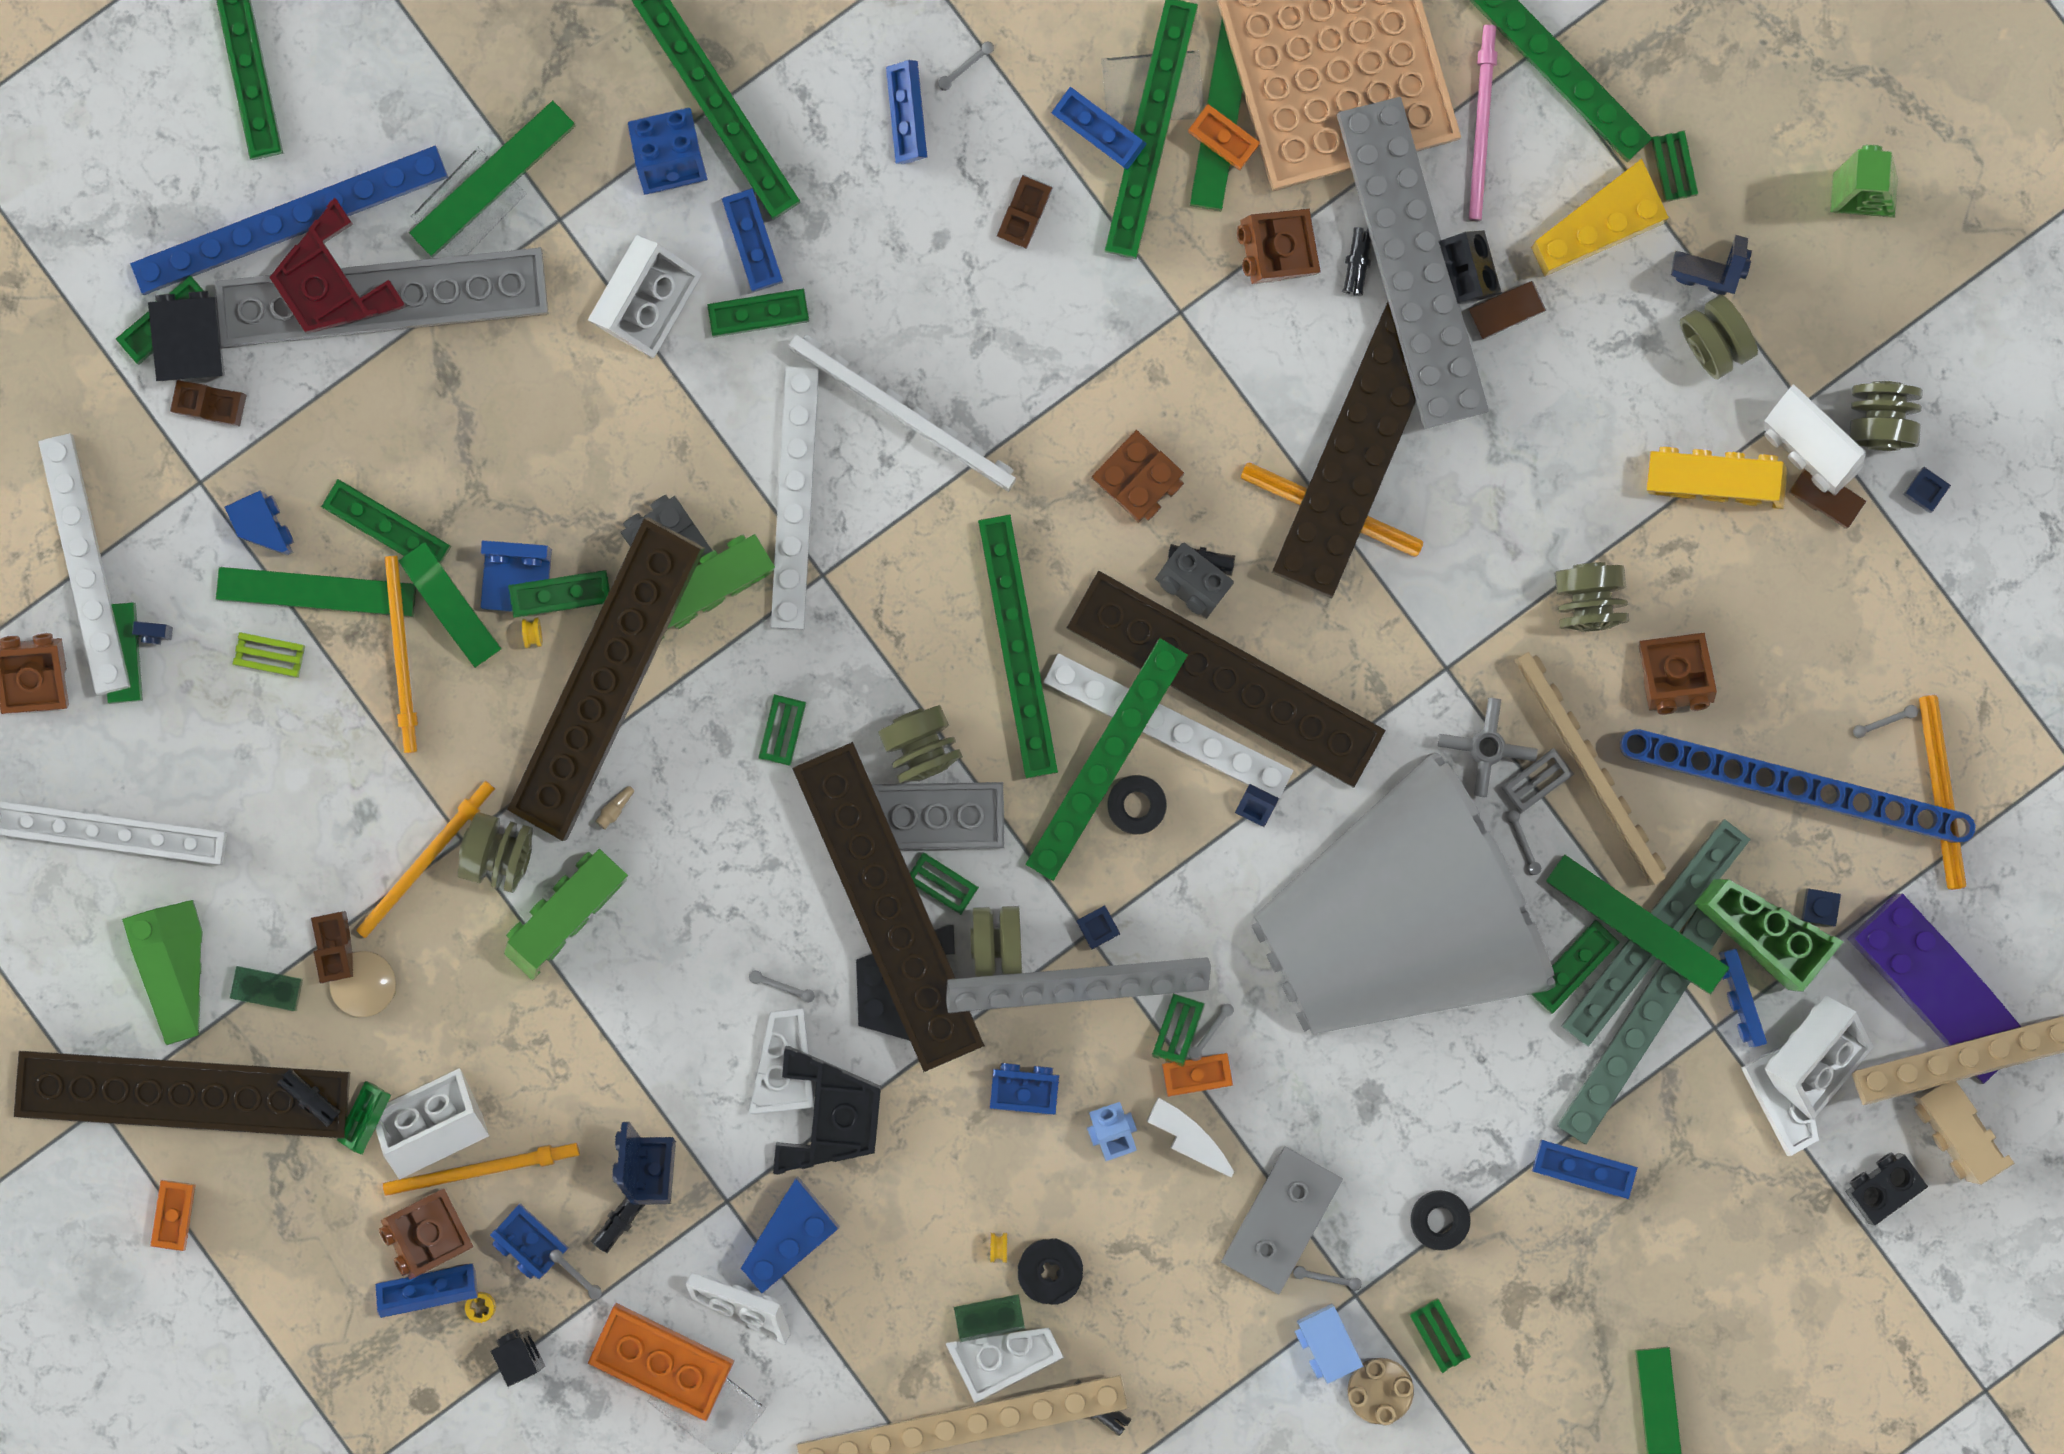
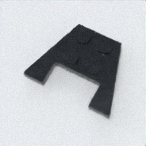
M947 925L936 929L935 932L945 955L955 954L954 925ZM873 954L857 959L858 1026L910 1041Z
M785 1046L782 1078L816 1081L811 1145L776 1142L773 1174L778 1175L789 1170L814 1167L816 1164L830 1161L837 1162L874 1154L881 1086L791 1046Z

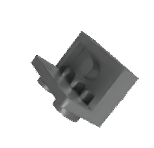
M1181 543L1155 578L1166 592L1179 597L1193 613L1202 615L1206 619L1234 584V581L1186 543Z

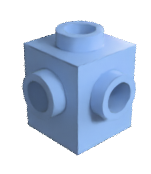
M1120 1102L1089 1112L1093 1125L1087 1127L1093 1146L1100 1144L1105 1161L1137 1151L1131 1134L1137 1131L1131 1112L1124 1114Z

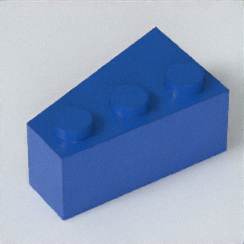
M798 1176L793 1181L741 1267L742 1271L761 1293H764L840 1228L839 1224Z

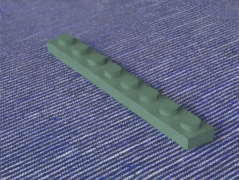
M1723 819L1650 913L1679 932L1698 908L1694 904L1714 879H1720L1751 839L1727 820ZM1628 940L1561 1026L1589 1047L1657 959Z
M1697 908L1681 934L1710 953L1723 930ZM1661 963L1557 1127L1583 1144L1588 1143L1687 989L1690 981L1664 963Z

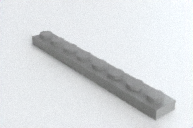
M1206 957L947 980L946 1005L948 1013L1205 991L1209 989L1211 965L1209 958Z

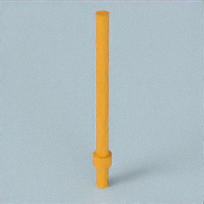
M398 555L386 556L384 558L400 714H397L398 727H402L404 753L417 752L415 726L418 725L417 712H413Z
M485 780L469 800L465 798L457 807L459 810L457 814L356 929L361 936L367 938L469 819L472 821L475 814L481 811L479 807L495 790L489 782Z
M578 1143L554 1148L551 1145L537 1147V1151L385 1182L383 1183V1191L385 1196L537 1164H540L541 1167L553 1165L556 1160L580 1156Z

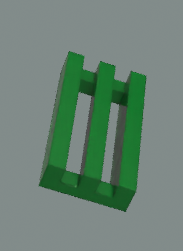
M1685 130L1674 134H1665V136L1652 137L1651 141L1664 201L1668 202L1697 196L1698 190ZM1677 140L1688 186L1686 191H1684L1674 141ZM1663 143L1667 145L1677 193H1671L1661 146Z
M774 694L759 759L791 766L806 702ZM779 703H784L785 708L773 755L768 754ZM792 706H796L798 708L786 757H780Z
M924 852L910 872L916 887L962 915L979 888ZM925 861L970 889L968 893H962L923 868L922 866ZM918 872L963 900L958 906L917 880L915 877Z
M1173 993L1152 1057L1158 1059L1160 1057L1167 1062H1175L1177 1065L1184 1067L1205 1003ZM1178 1003L1183 1004L1169 1049L1164 1051L1162 1048ZM1190 1007L1196 1008L1180 1055L1174 1054Z
M365 1081L347 1117L345 1138H337V1141L353 1152L362 1155L391 1094L385 1092L377 1085Z
M1438 1298L1409 1314L1441 1373L1446 1372L1453 1366L1455 1367L1463 1360L1471 1358ZM1436 1308L1460 1351L1459 1355L1455 1356L1430 1310ZM1425 1315L1446 1352L1449 1360L1445 1363L1421 1323L1419 1316Z

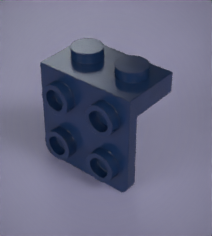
M1735 235L1726 265L1675 251L1671 275L1684 285L1693 286L1696 283L1707 286L1709 291L1716 294L1726 295L1727 292L1735 294L1739 279L1746 280L1751 265L1752 250L1747 249L1748 238Z
M622 1122L621 1131H617L615 1136L616 1150L619 1151L618 1163H614L612 1170L614 1183H617L621 1192L632 1205L671 1204L675 1139L673 1137H640L630 1122Z

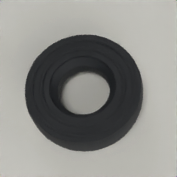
M1132 775L1123 778L1112 788L1108 797L1107 807L1111 820L1119 829L1129 834H1145L1155 829L1161 823L1166 813L1167 801L1163 789L1156 781L1146 776ZM1141 792L1148 797L1150 809L1145 816L1134 818L1127 814L1124 808V801L1129 794Z
M1437 1190L1423 1195L1415 1203L1411 1212L1410 1222L1412 1231L1419 1242L1430 1249L1443 1251L1456 1247L1465 1239L1470 1229L1471 1219L1469 1210L1461 1198L1451 1192ZM1435 1208H1446L1453 1216V1225L1445 1233H1435L1428 1226V1216Z

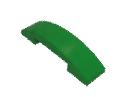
M426 542L398 560L429 607L475 668L502 649Z

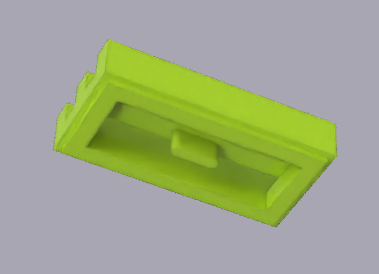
M239 632L238 645H236L233 665L299 678L305 645ZM246 641L296 650V656L245 647ZM245 653L294 663L293 669L247 661L243 660V655Z

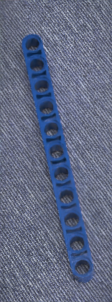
M1641 729L1626 732L1620 740V750L1625 757L1650 765L1948 842H1965L1972 838L1975 833L1976 825L1970 815L1959 811ZM1632 735H1637L1644 741V749L1639 754L1630 752L1627 747L1628 738ZM1663 744H1671L1675 748L1676 757L1672 762H1666L1661 759L1659 749ZM1702 752L1707 756L1708 765L1704 770H1697L1693 767L1691 758L1694 753ZM1728 760L1736 761L1740 766V774L1735 779L1727 777L1724 773V765ZM1761 768L1769 770L1772 774V782L1768 787H1762L1756 781V774ZM1792 777H1799L1804 782V791L1800 795H1794L1789 791L1788 783ZM1825 785L1832 786L1837 793L1835 801L1831 804L1824 802L1820 795ZM1858 793L1864 794L1869 800V806L1864 812L1857 811L1853 806V799ZM1890 802L1897 803L1901 808V815L1897 820H1891L1886 816L1885 808ZM1923 810L1929 811L1933 816V824L1928 829L1921 827L1918 823V815ZM1956 818L1962 820L1966 826V831L1961 837L1954 836L1950 830V825Z

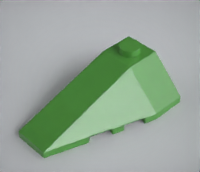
M194 900L156 908L123 918L122 921L132 954L166 1045L199 1036V987L202 966L200 958L203 931Z

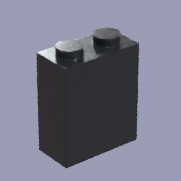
M208 291L188 292L189 299L176 300L175 294L155 295L156 302H148L156 381L225 376L217 298L209 297Z

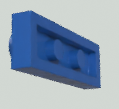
M906 60L887 66L886 73L895 163L907 164L927 158L918 61Z
M1071 86L1051 112L1127 170L1147 144Z
M753 188L721 198L752 293L783 283Z
M1737 949L1719 952L1720 961L1729 967V970L1722 979L1728 980L1731 989L1730 992H1727L1728 1001L1731 1009L1738 1011L1741 1023L1737 1024V1028L1742 1042H1748L1749 1047L1754 1048L1767 1044Z
M1540 1140L1532 1172L1629 1199L1638 1167Z
M473 1263L421 1274L411 1280L409 1277L375 1284L377 1311L380 1318L478 1298L476 1270Z

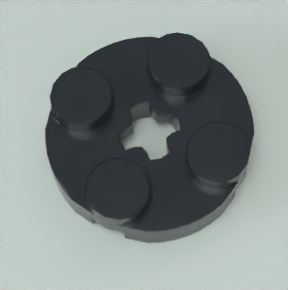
M1045 1238L1035 1241L1025 1249L1018 1263V1280L1022 1290L1029 1298L1043 1304L1058 1305L1068 1301L1077 1293L1083 1279V1263L1080 1255L1072 1245L1058 1238ZM1048 1262L1051 1266L1055 1264L1059 1266L1060 1269L1056 1272L1057 1279L1052 1280L1050 1277L1044 1279L1041 1274L1045 1271L1043 1267L1045 1263Z

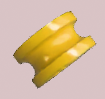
M539 617L534 618L532 622L522 619V635L525 648H530L532 644H536L537 647H542L543 645Z
M991 1233L990 1262L1001 1259L1003 1263H1007V1233H1003L1002 1236H996L995 1233Z
M478 1292V1298L469 1299L465 1303V1313L475 1323L486 1322L496 1312L495 1299L486 1292ZM479 1298L484 1299L485 1306L489 1307L488 1314L483 1312L482 1317L477 1316L476 1309L472 1307L473 1301L477 1303Z

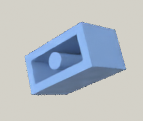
M1333 1304L1297 1320L1300 1329L1294 1332L1302 1348L1309 1347L1314 1356V1359L1310 1360L1309 1363L1317 1379L1324 1377L1327 1384L1363 1367Z

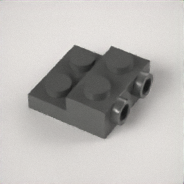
M664 495L655 500L650 505L653 509L651 512L643 517L639 513L630 517L623 523L626 529L620 532L631 547L643 519L649 517L704 547L705 550L701 558L713 551L675 495L670 499L667 495Z

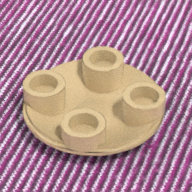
M367 951L352 953L353 977L330 981V992L334 1002L345 1013L356 1017L373 1016L383 1011L396 994L395 975L389 963L378 954Z
M1387 1358L1370 1359L1362 1363V1368L1352 1373L1347 1389L1348 1400L1355 1413L1365 1421L1373 1424L1390 1425L1404 1416L1409 1410L1414 1397L1413 1382L1409 1373L1399 1363Z

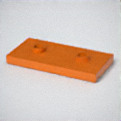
M615 1303L587 1364L697 1418L707 1421L735 1361Z

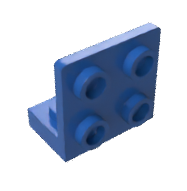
M684 108L628 122L636 169L644 195L708 180L691 108Z
M482 540L481 554L485 556L481 595L482 609L512 612L508 585L550 579L552 549L549 546Z

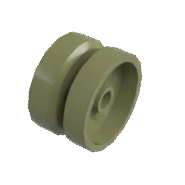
M1718 295L1705 304V314L1694 310L1680 319L1681 330L1691 351L1705 371L1716 380L1733 370V360L1743 365L1758 355V347L1748 325L1733 303L1723 295Z
M1003 906L1001 908L1000 927H994L993 911L990 907L973 908V929H970L971 958L975 959V977L994 976L995 958H1001L1003 975L1022 973L1019 906Z

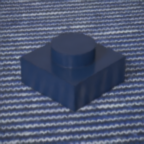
M1922 467L1903 495L1931 513L1951 485L1926 467Z
M134 621L132 634L142 637L141 643L161 645L162 639L172 640L173 627L166 624Z
M1249 784L1235 813L1265 827L1279 798Z
M1807 888L1801 920L1836 926L1841 894Z
M1105 905L1076 920L1091 950L1120 935Z

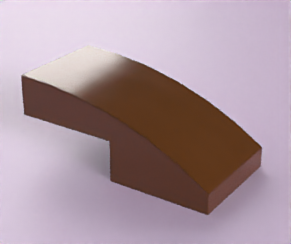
M1023 174L1012 202L1006 211L997 237L1027 249L1053 187Z
M1530 281L1469 309L1482 339H1487L1513 325H1518L1545 312L1546 308L1534 282Z
M177 380L170 412L240 427L247 395L241 392Z
M1804 469L1789 493L1813 510H1819L1843 528H1849L1866 503V500L1845 486L1835 496L1829 490L1822 492L1812 482L1811 478L1813 476Z
M346 911L311 918L317 945V951H313L320 984L353 977L352 945Z

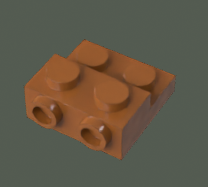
M1309 208L1251 214L1240 220L1241 225L1237 228V239L1241 245H1245L1247 257L1243 259L1242 267L1245 276H1250L1251 284L1276 282L1286 278L1312 276L1321 273Z
M1137 429L1091 476L1138 523L1143 518L1149 521L1161 509L1158 502L1166 494L1172 497L1184 485V482L1181 480L1184 472L1162 451H1159Z
M1705 632L1639 641L1638 647L1644 672L1643 683L1649 711L1657 710L1660 715H1668L1676 712L1677 707L1690 706L1691 710L1699 711L1708 708L1710 703H1714L1717 690Z
M41 633L33 636L32 641H20L19 636H7L0 639L1 714L66 709L69 706L64 675L67 668L62 638L53 639V634Z
M444 1188L382 1219L383 1227L379 1228L384 1243L387 1246L393 1245L398 1255L394 1258V1262L399 1273L402 1276L407 1274L410 1280L474 1247Z

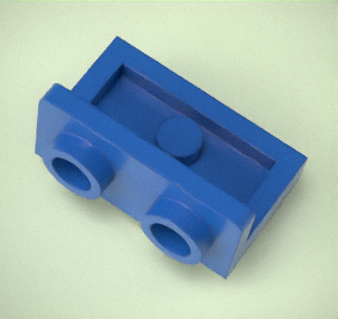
M1001 1063L1000 1069H993L990 1109L1056 1115L1059 1075L1053 1074V1068L1034 1066L1033 1072L1020 1071L1019 1064Z
M521 1203L490 1234L495 1240L492 1245L504 1256L507 1257L511 1254L518 1260L517 1268L530 1279L534 1276L537 1279H541L555 1264L550 1259V1253L553 1250H560L564 1254L569 1249L564 1242Z

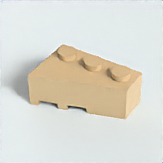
M1956 1081L1925 1089L1913 1097L1918 1104L1914 1107L1917 1115L1924 1124L1930 1123L1935 1131V1134L1932 1135L1934 1142L1942 1152L1947 1150L1953 1160L1950 1166L1960 1180L1965 1179L1967 1182L1982 1185L2015 1164L2009 1155L2003 1157L1993 1141L1996 1139V1136L1991 1129L1986 1130L1976 1114L1978 1111Z

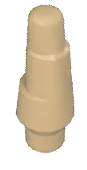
M627 786L601 810V814L595 822L604 830L610 823L615 822L621 814L622 808L633 795L634 789Z

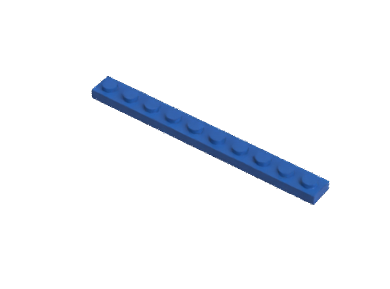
M435 145L134 261L130 265L141 293L147 295L186 280L189 276L199 275L307 233L309 231L308 228L315 220L319 219L327 209L326 206L334 198L338 200L349 217L449 177Z

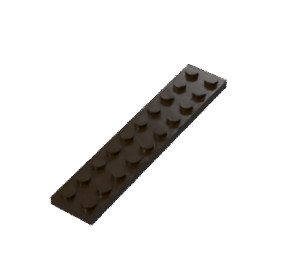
M1389 301L1385 305L1271 572L1331 599L1335 594L1416 403Z
M649 517L643 519L511 800L508 811L561 841L568 839L705 550L704 547Z
M1099 570L1066 629L1140 670L1159 638L1165 640L1188 654L1170 685L1172 688L1352 788L1357 784L1386 731Z
M854 743L846 744L792 768L923 1072L985 1046L970 1011L948 1013L946 1005L947 980L956 978Z
M19 1051L14 1117L345 1138L351 1072L292 1068L312 1088L314 1086L319 1088V1094L341 1111L340 1115L334 1118L335 1121L329 1127H326L306 1108L302 1110L298 1106L299 1102L281 1086L277 1085L278 1081L284 1078L283 1075L290 1068Z

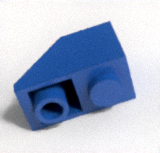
M260 490L224 507L239 538L284 555L293 553L290 544L294 543L293 537L286 525L281 527L276 516L280 513V509L272 495L267 497L266 493Z

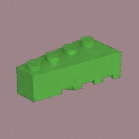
M1863 145L1862 149H1858L1833 173L1830 212L1895 217L1898 177L1892 152L1882 151V146Z
M744 534L740 535L727 544L729 549L720 554L714 550L700 558L701 564L696 567L667 629L672 626L678 629L684 627L698 616L697 612L700 610L703 613L709 612L726 600L725 596L730 594L733 597L772 573L775 566L755 534L748 538Z
M600 848L593 855L587 852L575 865L579 870L571 878L567 875L563 876L553 887L556 893L548 901L542 898L530 910L529 913L532 917L524 925L518 922L506 935L510 940L507 942L504 954L532 981L541 973L539 971L540 966L546 960H553L567 943L565 940L569 936L571 938L575 936L589 921L588 917L592 913L596 914L626 882L628 875Z
M1714 879L1694 903L1790 991L1803 992L1844 942L1835 936L1821 931L1820 928L1793 916L1785 909L1767 902L1764 898L1729 879Z

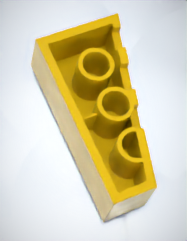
M1642 158L1534 242L1531 249L1544 277L1659 227L1667 221L1669 217Z
M1659 447V452H1650L1647 491L1650 495L1696 499V495H1703L1702 499L1722 503L1728 502L1729 498H1735V502L1749 506H1757V504H1762V501L1773 502L1772 508L1784 509L1788 470L1784 462L1778 461V456L1760 454L1758 459H1746L1745 454L1740 452H1725V457L1712 456V451L1693 449L1692 454L1679 453L1678 448Z

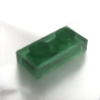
M236 966L230 999L297 1011L303 979Z
M1019 1294L954 1307L960 1342L1025 1330Z

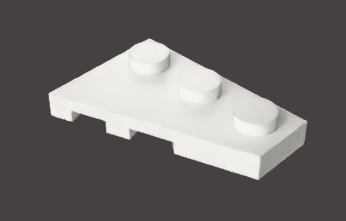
M804 1008L770 1012L748 1115L814 1107L812 1081L782 1078L785 1046H791L809 1054Z
M1782 1045L1743 1066L1741 1069L1786 1155L1792 1156L1819 1141L1816 1120L1808 1118L1775 1088L1765 1070L1771 1057L1781 1050L1784 1046Z
M691 1273L686 1286L692 1300L725 1316L731 1317L735 1313L747 1323V1327L757 1332L760 1327L776 1333L774 1340L784 1345L786 1344L790 1331L781 1304L776 1299L766 1295L759 1297L750 1294L747 1289L739 1285L730 1287L720 1283L718 1279L711 1275L704 1274L699 1276Z
M1049 1327L945 1343L974 1403H978L1064 1358Z

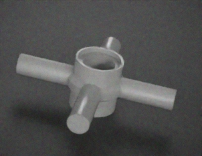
M1488 698L1484 730L1475 734L1473 738L1439 734L1438 747L1470 751L1473 759L1479 763L1474 796L1487 797L1491 766L1499 762L1503 757L1535 762L1537 759V748L1505 744L1503 737L1497 733L1501 699ZM1488 738L1495 743L1496 751L1492 757L1484 756L1480 752L1479 744L1482 739Z

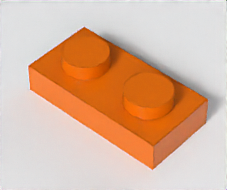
M1209 104L1206 105L1188 129V133L1239 171L1260 145L1258 140Z
M1228 1053L1201 1057L1198 1061L1189 1059L1186 1060L1184 1067L1177 1065L1175 1062L1162 1064L1167 1097L1233 1086Z
M169 1180L160 1181L150 1246L179 1251L186 1250L196 1184Z

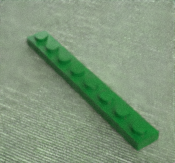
M632 0L635 8L771 218L775 220L800 204L801 202L672 2L670 0Z
M1165 0L1133 131L1136 136L1147 144L1128 170L1124 168L1106 242L1105 252L1137 260L1198 4L1182 0Z
M1469 0L1627 163L1652 140V137L1519 0Z
M1011 515L978 520L1025 778L1058 773Z
M1159 638L1025 865L1050 880H1055L1187 658V653Z

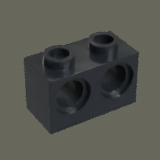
M1485 230L1463 232L1439 241L1457 304L1474 303L1502 293Z
M1893 1152L1888 1153L1876 1162L1877 1169L1870 1174H1867L1866 1171L1862 1172L1849 1182L1852 1187L1845 1192L1868 1224L1877 1225L1928 1188L1905 1154L1897 1153L1894 1155ZM1896 1168H1901L1905 1173V1180L1899 1186H1895L1891 1181V1173ZM1874 1187L1878 1191V1200L1873 1205H1867L1864 1200V1193L1868 1188Z
M516 1329L501 1336L496 1340L498 1346L491 1350L507 1387L538 1373L545 1367L529 1330L520 1334L519 1330Z

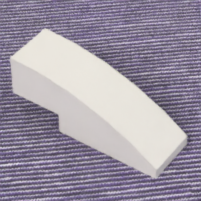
M1158 1097L1147 1122L1176 1136L1171 1148L1232 1177L1234 1170L1212 1138L1181 1110Z

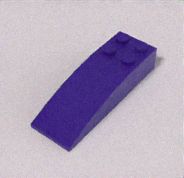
M1903 893L1894 894L1847 938L1947 1046L2021 1027L1969 964ZM1998 1070L1977 1075L1976 1077L1982 1084H1985Z

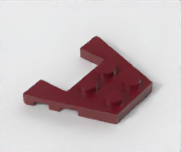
M336 198L329 202L326 206L327 209L318 220L312 223L306 235L298 245L292 248L269 277L307 334L406 307V304L390 280H387L360 298L332 256L325 243L353 225Z

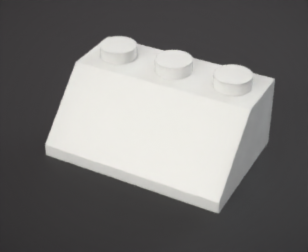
M636 235L588 320L615 338L654 358L702 273L658 243Z
M1794 384L1764 420V430L1766 431L1764 435L1767 440L1777 448L1781 445L1789 453L1788 459L1799 470L1805 468L1813 476L1811 478L1812 482L1822 492L1829 490L1835 496L1863 469L1865 451Z
M1825 996L1818 1005L1811 1009L1809 1016L1801 1026L1791 1033L1781 1050L1771 1057L1765 1070L1774 1087L1808 1118L1814 1120L1874 1046L1857 1012Z
M460 1068L388 1102L375 1128L383 1156L399 1179L489 1137L482 1112Z

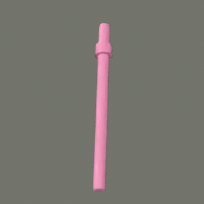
M1483 25L1482 49L1478 51L1477 65L1480 66L1469 208V220L1472 221L1482 220L1493 67L1497 66L1498 54L1495 51V25Z

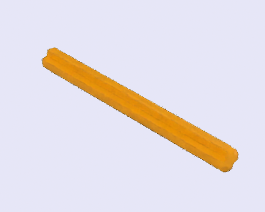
M1247 463L1241 473L1243 480L1298 505L1301 504L1307 488L1252 463ZM1367 516L1360 532L1413 557H1417L1423 547L1422 540L1370 516Z
M1937 695L1922 696L1919 699L1934 803L1935 806L1955 810ZM1954 819L1950 825V830L1954 836L1959 837L1957 819ZM1940 840L1947 888L1950 890L1965 888L1966 878L1960 843Z

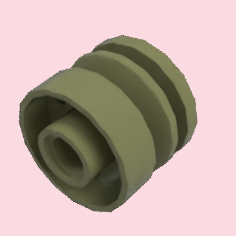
M1875 381L1870 384L1854 385L1852 387V396L1866 400L1854 401L1851 403V409L1866 413V417L1850 421L1849 437L1859 446L1877 451H1898L1902 448L1918 447L1921 424L1906 419V415L1921 412L1922 406L1907 401L1920 400L1923 390L1919 387L1893 381Z
M1605 562L1573 565L1572 569L1555 572L1557 594L1572 596V602L1559 606L1558 612H1573L1574 617L1559 620L1561 629H1573L1579 632L1611 629L1619 624L1629 622V613H1613V608L1628 605L1627 600L1612 598V592L1626 587L1623 565H1606Z
M941 705L924 711L922 708L906 713L892 720L894 724L878 731L886 752L902 750L903 756L892 763L893 768H899L907 764L909 766V770L897 775L900 784L921 781L947 770L955 761L963 757L960 749L945 754L944 748L956 743L954 737L940 740L937 734L949 726Z
M477 812L470 827L467 828L461 843L458 878L481 883L487 871H491V887L498 889L505 875L504 891L514 893L520 880L524 877L530 861L533 828L523 825L516 838L517 823L510 822L504 834H500V818Z

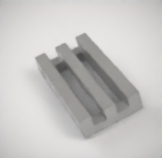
M1553 748L1501 788L1521 814L1573 776L1574 773L1557 750ZM1551 758H1554L1555 764L1516 793L1512 790V787ZM1561 768L1564 773L1526 802H1521L1520 797Z

